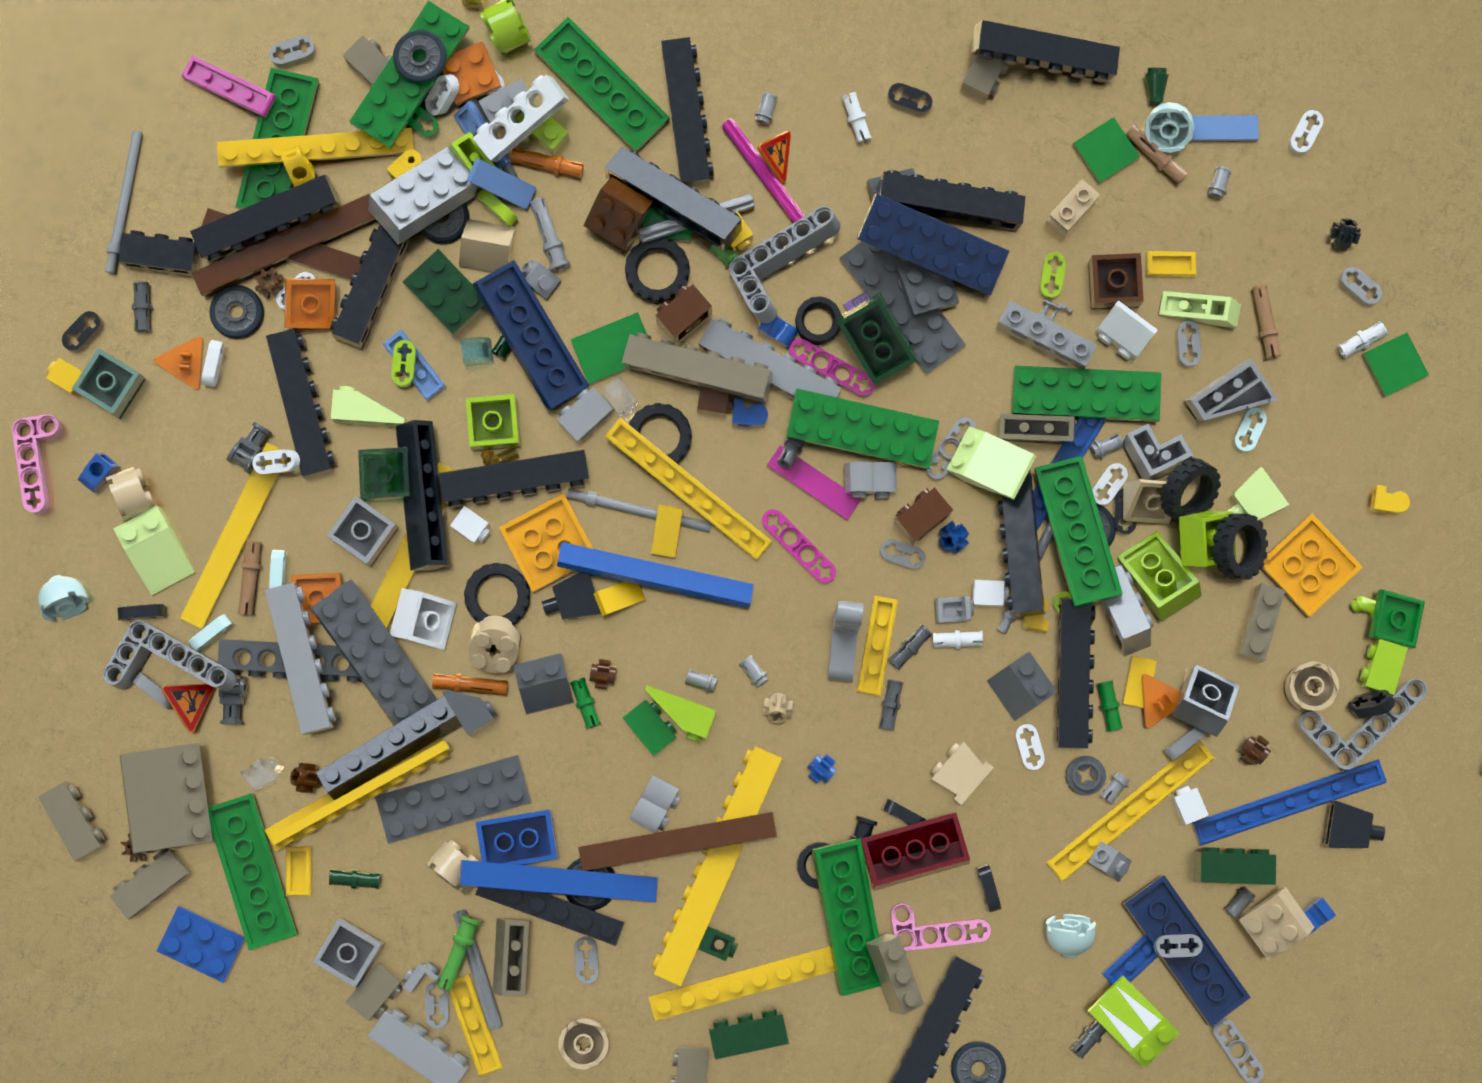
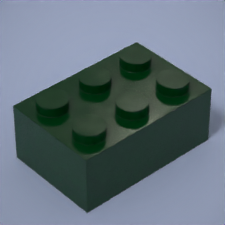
M439 249L403 281L405 287L454 339L487 310L472 283Z
M881 292L838 316L837 323L874 385L917 361L916 352Z
M1201 848V852H1194V882L1276 885V855L1270 854L1269 849H1251L1250 854H1245V849L1226 848V853H1220V848Z
M776 1009L762 1011V1016L753 1018L752 1014L737 1017L738 1022L728 1023V1019L713 1022V1027L709 1028L715 1060L789 1044L782 1012L777 1013Z

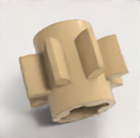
M774 693L770 696V699H764L763 715H768V719L771 722L783 723L786 717L792 718L793 701H788V697L785 694Z

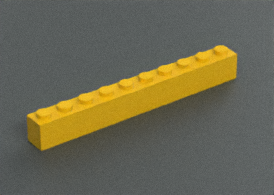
M756 746L753 751L748 749L742 762L747 764L743 773L738 772L733 786L737 787L734 795L728 794L722 807L726 809L723 819L718 817L716 822L757 815L782 758ZM744 843L703 850L702 853L706 857L703 864L697 863L692 876L696 878L693 887L688 885L682 897L683 900H686L682 910L677 908L672 922L676 923L673 932L667 931L662 945L666 946L662 955L657 954L652 964V968L656 969L654 975L676 985H682Z

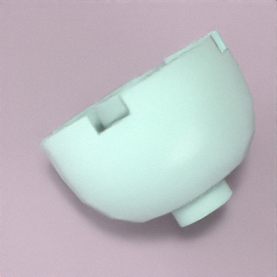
M1163 103L1155 107L1148 116L1145 134L1148 142L1156 144L1159 147L1157 148L1159 151L1177 152L1185 148V145L1192 140L1194 121L1186 107L1178 103Z
M61 575L51 577L40 589L38 596L40 613L48 621H55L54 617L59 616L62 617V620L77 616L87 608L85 603L90 602L85 588L77 579Z
M1063 914L1064 919L1056 920V916L1047 919V941L1051 948L1062 954L1063 957L1076 958L1077 955L1083 954L1091 948L1095 938L1096 923L1093 922L1091 924L1090 918L1081 915Z

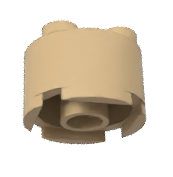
M134 467L105 477L108 484L113 482L109 487L120 515L126 514L122 517L123 522L154 507L149 491H143L142 486L146 484L140 468L135 470Z
M488 616L474 625L468 647V654L473 667L488 673H505L510 670L517 659L520 642L519 632L510 620L501 616Z
M1312 661L1295 667L1286 677V696L1289 702L1299 711L1316 712L1326 709L1335 701L1339 691V680L1336 673L1329 666L1320 662ZM1310 683H1315L1317 688H1315L1313 691H1309L1307 686H1309Z
M450 840L448 843L444 841L426 866L430 870L434 866L433 870L436 871V875L457 891L461 887V893L465 896L471 887L459 886L461 860H479L471 854L468 858L463 855L462 847L453 840Z
M579 1018L570 1022L562 1030L558 1042L560 1054L566 1063L573 1068L582 1070L590 1069L600 1064L607 1055L610 1045L609 1035L605 1027L591 1018ZM583 1037H587V1042L591 1043V1047L587 1046L585 1050H582L581 1045L577 1044V1041L582 1040Z

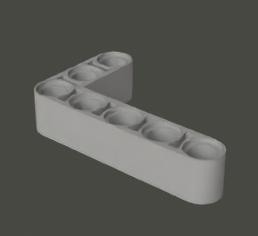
M822 206L735 258L730 263V274L749 309L759 322L770 323L777 316L776 306L761 280L839 232L841 223L830 207Z
M837 602L834 612L828 680L853 682L857 634L862 624L863 603Z
M141 620L134 621L129 626L103 671V679L107 684L121 690L127 689L133 683L132 681L137 676L149 653L153 652L220 691H229L236 683V676L229 669ZM146 629L144 637L140 638L141 632ZM165 640V646L160 649V643ZM133 650V656L128 660V655ZM185 651L184 658L179 661L180 654ZM204 662V668L199 672L198 668ZM121 672L119 680L115 681L116 675ZM224 673L223 681L218 684L219 676Z
M1412 679L1403 683L1395 691V694L1392 695L1395 701L1399 702L1402 707L1400 714H1395L1390 710L1385 714L1369 717L1345 741L1315 712H1307L1300 715L1296 721L1298 731L1337 770L1351 769L1426 696L1427 686L1420 679ZM1411 684H1415L1419 689L1417 697H1412L1409 694L1408 689ZM1306 717H1311L1315 722L1312 730H1308L1304 726V719ZM1376 718H1380L1384 722V729L1381 732L1374 728L1373 724ZM1325 734L1329 735L1332 739V745L1329 748H1325L1321 743V738ZM1359 735L1364 736L1367 740V745L1363 749L1359 748L1356 744V738ZM1342 752L1348 754L1350 759L1346 766L1340 764L1338 759Z

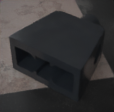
M579 572L552 586L555 597L541 601L545 615L560 611L563 621L602 616L593 594L595 589L589 573Z
M1332 801L1324 848H1368L1370 839L1384 840L1385 826L1372 824L1373 813L1339 801Z

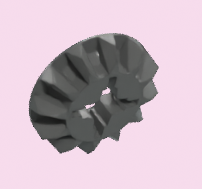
M1092 756L1076 758L1068 766L1066 774L1068 785L1081 795L1097 793L1106 781V771L1103 764ZM1091 766L1090 776L1096 781L1086 780L1081 785L1082 776L1077 770L1085 772Z

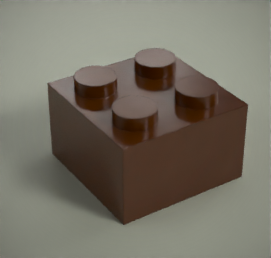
M611 177L600 189L583 226L625 251L636 238L638 230L641 228L653 201Z
M1141 253L1091 256L1089 259L1091 307L1113 308L1118 301L1126 307L1141 306L1144 302Z
M694 284L690 287H687V285L683 286L676 292L675 295L677 297L670 303L665 301L656 309L658 312L655 315L656 323L675 345L712 315V305Z
M935 487L930 491L928 488L924 489L916 496L915 504L912 506L906 504L895 515L897 518L894 524L912 546L953 512L952 507Z

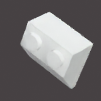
M1120 301L1115 304L1096 330V333L1099 334L1098 338L1103 343L1114 345L1118 348L1117 352L1127 360L1131 358L1134 361L1157 332L1155 327Z
M402 588L390 634L392 637L445 650L457 603L424 592Z

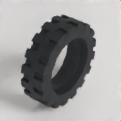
M661 237L645 243L640 241L638 245L630 250V254L626 258L625 275L628 285L637 297L647 300V302L664 303L668 300L671 301L676 298V292L688 283L690 273L689 260L685 251L673 240L670 241L668 238ZM655 250L670 254L678 267L674 282L667 288L660 290L650 289L639 280L637 274V267L641 258L648 252Z
M654 403L653 405L644 406L640 411L638 410L629 422V425L638 432H640L642 425L653 417H666L677 425L680 432V441L677 447L667 456L676 463L681 462L689 452L692 442V430L688 419L678 408L676 409L670 404Z
M1191 458L1190 461L1184 460L1182 465H1177L1174 468V472L1170 473L1167 477V483L1162 487L1163 494L1160 495L1162 504L1160 505L1164 513L1179 522L1180 516L1211 509L1214 505V499H1217L1219 495L1218 489L1221 487V482L1219 481L1221 477L1217 472L1218 470L1202 459ZM1200 476V484L1194 497L1187 504L1181 506V498L1188 484Z
M1229 514L1216 527L1217 532L1213 536L1214 546H1212V553L1215 555L1213 560L1218 565V571L1223 573V576L1226 578L1252 579V576L1259 574L1258 570L1262 569L1265 564L1263 561L1267 558L1268 554L1266 552V547H1268V540H1266L1267 532L1266 529H1263L1262 521L1257 520L1258 517L1255 515ZM1242 528L1247 539V550L1245 558L1239 565L1234 556V541L1239 529Z
M500 563L486 564L481 566L480 569L475 570L470 579L467 580L466 588L464 589V602L469 614L478 623L484 620V618L492 616L482 611L478 605V588L489 577L503 576L514 583L517 588L518 598L514 608L501 617L510 620L512 625L519 622L523 615L526 614L530 603V589L523 575L510 565Z

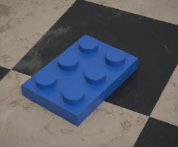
M178 906L156 951L225 983L245 942V937Z

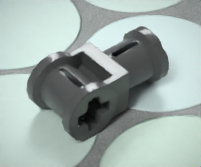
M254 421L251 424L253 427L246 438H240L226 459L229 463L234 462L244 468L245 473H249L253 469L254 457L262 452V449L259 447L265 438L272 433Z
M220 676L219 683L223 681L224 676ZM245 676L236 679L235 686L237 688H232L226 692L218 690L219 704L223 705V719L220 720V724L242 725L240 705H244V698L246 696Z

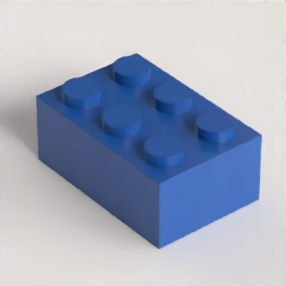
M551 810L476 822L482 862L526 865L559 859Z

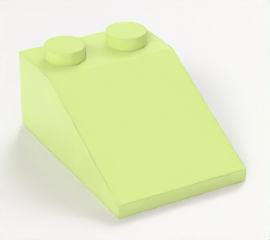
M968 427L947 470L963 482L1015 499L1036 455L987 432Z
M156 505L113 528L151 596L196 573L165 513L159 506Z

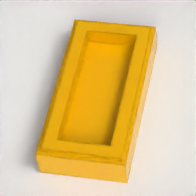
M1147 251L1146 277L1196 276V252Z
M665 505L658 506L651 554L675 558L683 508Z
M625 581L593 593L602 616L646 600L639 584Z
M1132 656L1122 704L1144 708L1141 677L1143 674L1154 677L1157 660Z
M312 846L286 847V896H312Z

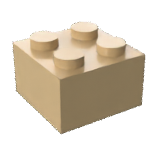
M1283 887L1246 911L1239 919L1268 961L1307 937L1314 929L1313 924L1286 887Z

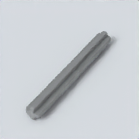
M748 194L720 203V206L728 211L733 210L739 213L754 208L755 204L753 197ZM670 219L638 230V235L641 242L645 243L686 230V228Z
M460 910L453 914L457 929L461 923V914L467 915L466 910ZM473 937L474 944L471 948L468 947L465 955L490 1030L500 1028L502 1022L475 937Z

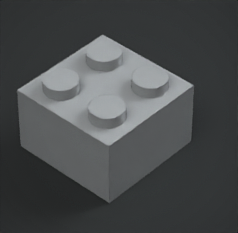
M355 496L327 534V537L370 567L398 526Z
M341 918L337 920L313 963L356 988L361 984L384 943Z

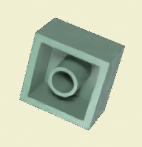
M98 348L72 387V390L119 418L145 377Z

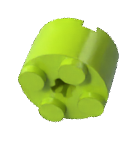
M502 0L480 13L485 26H488L489 30L493 32L490 34V38L500 53H507L532 41L520 12L514 9L516 4L513 0Z

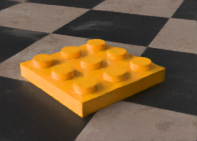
M564 493L499 527L533 593L575 571L557 567L562 542L593 549Z
M1312 513L1267 554V558L1263 561L1265 564L1262 569L1281 589L1286 590L1285 594L1307 617H1310L1363 566Z

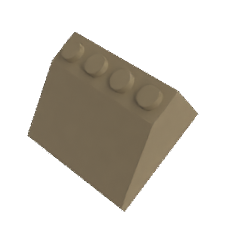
M199 743L119 755L132 854L212 842Z

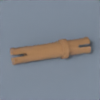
M1133 125L1128 130L1126 136L1158 165L1157 168L1160 171L1166 172L1178 184L1183 181L1188 173L1173 160L1174 157L1171 154L1168 155L1165 152L1159 151L1157 149L1159 147L1153 142L1150 144L1146 134L1136 125Z
M1260 285L1262 297L1258 286L1252 288L1259 317L1260 337L1264 342L1266 359H1273L1272 346L1276 358L1281 357L1282 353L1277 337L1279 332L1275 327L1268 286Z
M245 541L244 562L241 563L243 572L237 614L245 615L246 608V615L253 616L258 569H260L259 553L261 542L255 541L253 544V541Z

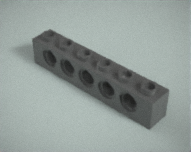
M219 639L218 664L232 671L235 676H238L239 671L248 672V676L263 677V673H273V678H287L278 642ZM317 645L318 649L314 650L315 657L322 656L324 658V673L320 674L322 680L337 681V677H347L346 682L361 683V679L350 664L346 670H338L337 661L343 658L344 655L337 646ZM243 652L250 654V661L246 665L239 663V656ZM272 653L275 656V662L273 665L266 667L263 663V658L266 654Z

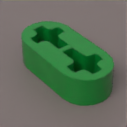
M419 106L414 113L417 118L414 119L412 117L407 126L424 138H433L439 132L437 119ZM422 120L427 124L430 121L433 122V130H426L424 132V127L420 121Z

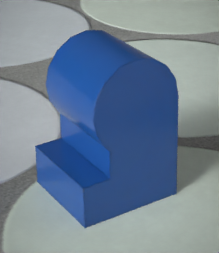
M778 315L772 322L761 323L758 327V333L786 348L790 346L798 333L794 326L783 321Z
M734 399L732 426L758 428L766 423L768 418L766 407L761 404H754L750 407L743 406L744 399Z
M95 453L80 474L78 481L95 493L107 481L105 477L115 473L120 466L105 453Z
M1318 897L1303 910L1314 926L1310 934L1336 916L1328 903L1321 897Z

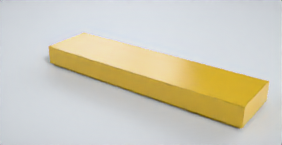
M874 595L857 693L881 697L898 600Z
M470 974L457 978L449 994L478 1075L481 1077L500 1070L503 1066Z

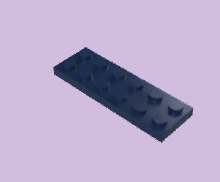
M876 193L856 238L989 296L992 294L1009 254V250Z
M515 260L472 284L548 411L589 387L588 382Z
M1165 875L1160 876L1123 903L1152 946H1154L1155 940L1163 935L1193 934L1201 939L1203 947L1197 956L1161 957V959L1209 1027L1215 1025L1251 998ZM1189 938L1188 943H1181V948H1188L1190 953H1192V949L1196 948V943H1192ZM1164 939V944H1160V949H1164L1165 954H1167L1168 949H1176L1175 944H1168L1166 939Z

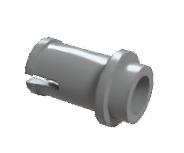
M768 92L762 94L758 112L754 114L756 122L769 125L770 121H773L772 113L778 98L776 95Z
M1223 166L1216 167L1212 185L1208 187L1211 197L1222 199L1227 194L1226 186L1232 172L1229 168Z
M1118 433L1100 442L1096 440L1091 445L1092 453L1096 459H1103L1106 454L1124 448Z
M752 655L739 664L751 679V685H755L758 688L768 680L766 676L768 673L762 671Z
M690 669L685 684L706 690L705 693H714L718 679L714 678L712 674L707 676Z
M1119 772L1116 776L1113 774V780L1103 793L1100 794L1112 805L1124 788L1129 787L1127 784L1130 780Z
M1245 886L1242 890H1238V895L1225 908L1237 919L1251 902H1255L1253 899L1256 895Z

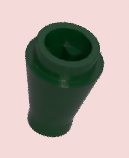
M1147 68L1145 79L1150 103H1163L1169 77L1167 68Z

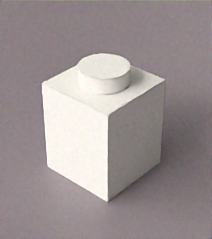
M465 506L450 525L452 529L475 545L478 541L482 543L490 533L488 529L490 524Z
M973 581L972 602L975 607L1002 608L1004 602H1007L1009 589L1004 587V581Z
M1188 785L1176 790L1177 796L1171 798L1183 825L1209 815L1197 788L1190 789Z

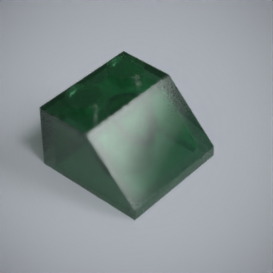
M408 447L358 450L360 499L362 501H389L410 497Z

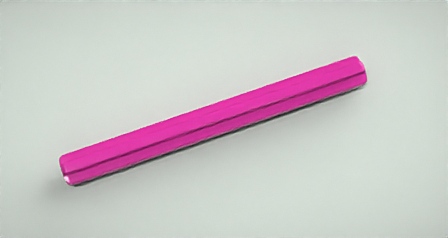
M732 118L722 124L723 130L790 220L794 223L803 218L805 215Z

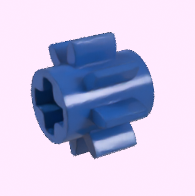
M951 521L939 530L942 536L938 541L946 551L953 550L954 553H957L969 544L966 540L969 532L962 523L954 524Z
M818 754L807 767L811 771L808 777L815 783L821 780L826 784L837 771L833 766L836 761L828 754L824 758Z

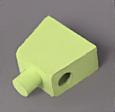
M1260 467L1231 496L1236 505L1228 511H1234V514L1255 515L1258 517L1257 520H1261L1284 509L1289 503L1265 470Z

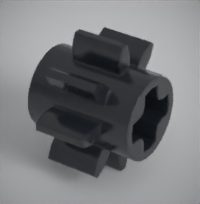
M1342 218L1340 223L1333 222L1330 238H1334L1333 243L1336 246L1350 248L1352 243L1358 244L1361 229L1357 228L1358 223L1356 221Z

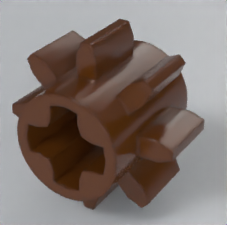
M274 267L270 269V272H265L261 268L262 274L259 277L254 276V279L259 283L255 290L261 291L263 289L264 298H267L268 294H273L277 297L278 289L284 288L279 282L284 278L283 275L278 274L275 276ZM271 278L274 284H269L267 288L264 281H269Z
M599 658V664L592 663L589 681L595 682V688L607 689V684L614 685L617 667L611 666V660Z
M1258 735L1256 739L1250 736L1240 748V751L1244 753L1241 759L1249 765H1253L1255 762L1261 765L1271 752L1266 747L1269 741L1261 735Z
M299 763V768L295 767L292 770L290 781L293 786H296V792L313 793V788H317L320 785L321 781L316 774L319 770H315V764Z
M129 833V840L121 842L125 846V851L121 854L130 855V862H134L136 857L140 861H145L144 855L152 853V851L132 854Z

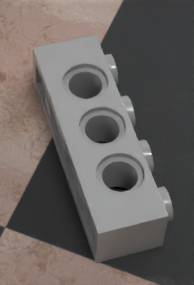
M1011 300L997 324L998 328L1081 369H1085L1097 344Z

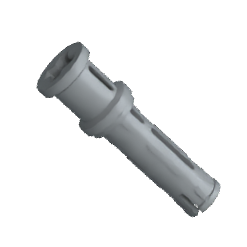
M545 198L532 200L530 206L543 239L544 245L542 250L547 254L551 265L549 270L551 272L563 270L571 264L569 260H566L562 248L564 246L563 242L556 235Z

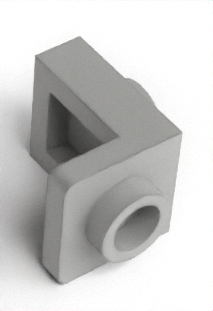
M533 259L526 262L520 269L530 287L545 299L548 298L561 280L543 264Z
M969 596L935 598L937 623L971 621V616L974 615V604L970 601Z
M1103 842L1099 843L1089 859L1091 865L1102 870L1118 882L1128 872L1132 862L1120 851Z
M429 962L426 965L419 963L415 970L410 968L402 981L405 984L402 988L410 994L413 993L425 974L438 982L441 976L437 973L440 970Z

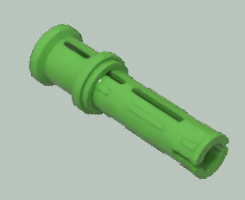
M464 914L460 916L461 923L457 933L452 936L454 945L440 980L437 983V986L443 989L446 979H448L445 988L448 991H452L468 947L471 948L473 946V937L476 929L482 924L481 921Z

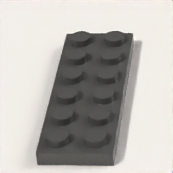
M914 168L899 171L902 175L910 176L915 174ZM880 176L868 179L866 182L872 200L875 193L877 194ZM891 254L912 317L959 304L952 279Z
M860 242L840 257V261L869 298L881 292L916 352V362L926 375L966 346L940 310L912 317L891 253L865 242Z
M352 579L347 580L310 607L393 726L436 700V697Z
M518 755L375 797L388 844L531 803Z

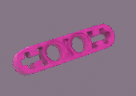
M796 339L791 343L789 354L796 359V362L803 366L808 365L818 371L819 375L825 378L826 376L833 378L839 382V386L857 396L868 397L873 393L875 385L868 374L807 340ZM801 344L804 345V351L811 354V350L816 351L812 355L810 363L806 362L808 356L800 354V356L795 355V346L800 347ZM825 356L828 359V366L824 369L817 368L814 364L816 357ZM842 367L850 372L849 378L843 381L836 377L837 369ZM854 373L858 374L856 380L862 383L864 380L869 381L868 386L871 389H865L862 392L859 390V384L854 382L853 387L848 384L852 381Z
M772 509L765 512L762 518L763 527L818 582L822 584L832 582L836 576L835 566L780 511ZM769 515L772 517L777 515L779 517L777 522L782 527L784 523L788 525V527L781 531L779 536L775 533L779 531L775 525H767L769 522L767 517ZM788 531H792L797 535V542L793 545H788L783 540L784 534ZM807 548L813 550L815 558L811 562L803 561L801 558L802 550ZM819 557L823 560L819 564L824 569L827 567L831 569L829 572L830 578L826 576L821 578L819 576L821 571L817 567L814 570L810 568L817 562Z

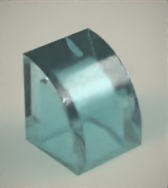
M474 337L460 339L465 367L494 363L490 338Z

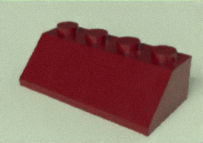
M956 812L861 839L874 891L970 863L969 853Z

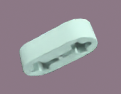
M1251 408L1243 416L1233 440L1234 447L1239 452H1249L1256 446L1267 420L1266 414L1262 409ZM1257 413L1261 423L1257 422L1252 429L1249 427L1252 422L1249 415L1253 416ZM1247 432L1251 433L1248 438L1251 445L1247 444L1245 447H1242L1239 437L1243 438Z
M272 550L269 589L285 585V550Z
M223 614L192 637L188 644L192 649L199 652L232 626V622Z

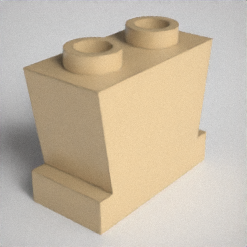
M1081 179L1050 213L1046 223L1065 238L1096 204L1100 194Z
M962 742L960 746L955 743L946 753L950 756L944 764L939 762L930 772L934 775L930 780L956 795L953 800L958 805H962L994 768L987 761L982 764L965 742Z

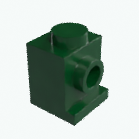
M708 926L698 950L726 961L727 957L733 958L738 944L734 943L735 937ZM716 940L724 942L722 949L715 948L714 943Z

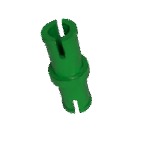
M585 678L571 681L570 685L577 700L575 705L577 709H580L585 728L590 729L592 728L591 726L596 727L601 723L593 705L595 700L590 696Z
M1113 680L1098 683L1102 700L1100 707L1101 710H1104L1107 731L1123 729L1118 709L1120 702H1117Z

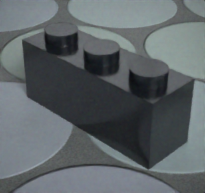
M131 230L130 234L123 233L118 262L122 266L192 275L191 273L196 271L198 249L193 239L188 237H179L178 240H173L164 234H154V237L145 236L144 232Z

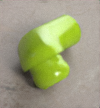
M1360 596L1352 601L1351 607L1354 612L1364 611L1373 618L1376 601Z

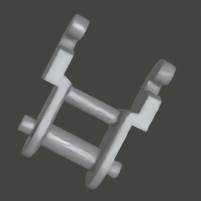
M1049 299L1048 301L1043 300L1045 306L1041 314H1037L1054 322V318L1060 309L1069 314H1072L1073 310L1068 309L1067 306L1061 303L1058 306ZM1050 307L1055 309L1051 318L1046 316Z

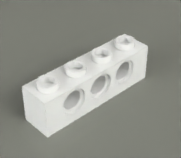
M541 75L531 83L532 87L526 93L523 91L516 95L512 105L508 108L500 109L490 124L485 123L477 129V135L473 139L490 161L498 162L570 100L553 77L548 75L543 77ZM541 95L543 103L540 107L536 108L534 106V99L536 96ZM519 111H523L524 120L518 124L515 119L516 114ZM504 126L506 135L504 138L499 139L497 131L500 127Z

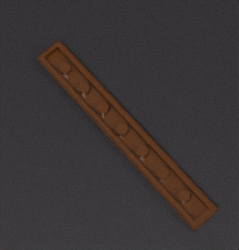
M370 193L192 272L191 274L201 296L376 219L368 210Z
M207 208L201 226L228 214ZM276 230L267 233L268 238L279 234ZM250 240L245 243V246L250 247L259 242L254 243V240ZM321 244L285 259L347 280H351L354 272L358 273L362 265L359 263L361 257Z
M768 812L581 846L578 849L582 871H592L777 837L774 813Z

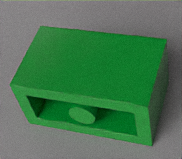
M645 699L622 718L652 756L655 757L677 739L674 735L677 730L669 720L664 723L660 718L659 714L662 711L654 701L649 703Z

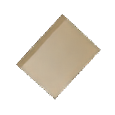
M469 219L466 222L461 237L459 267L492 273L508 264L516 228Z
M1138 479L1124 483V521L1169 524L1171 517L1164 513L1160 505L1162 504L1160 500V495L1163 494L1162 487L1167 481Z

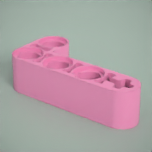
M52 415L22 418L17 420L12 426L23 506L27 511L35 515L46 513L50 505L41 441L56 439L63 432L62 423ZM50 421H54V430L46 433L45 425ZM30 425V434L22 437L20 434L22 427ZM33 449L34 457L29 461H25V452ZM32 473H37V482L29 485L27 482L28 476ZM35 497L41 500V503L37 504V508L32 506V503L36 500Z
M907 904L895 905L890 914L893 935L900 936L902 933L907 932L912 937L911 944L904 947L905 951L983 942L991 934L990 925L981 919L915 927L913 910ZM901 907L907 909L909 913L908 919L904 922H899L895 917L896 911ZM978 923H980L981 927L985 928V932L981 934L980 938H978L977 934L972 933L968 934L970 939L966 940L965 924H968L967 929L977 928ZM953 926L961 930V936L956 941H952L948 937V930ZM929 929L934 930L937 935L935 942L931 944L926 943L923 939L924 932Z

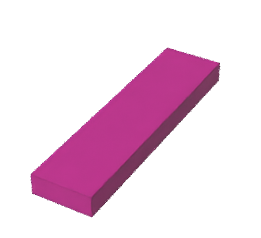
M193 55L181 75L183 79L265 118L277 97L275 94Z
M780 445L768 462L767 467L848 520L861 499L852 498V494H845V488L798 456H796L791 469L782 468L777 463L784 450V447Z

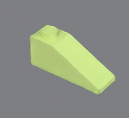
M1163 291L1159 315L1207 325L1237 328L1241 304L1232 297Z
M340 386V390H333L331 420L333 422L398 426L406 423V420L360 392L354 391V387Z

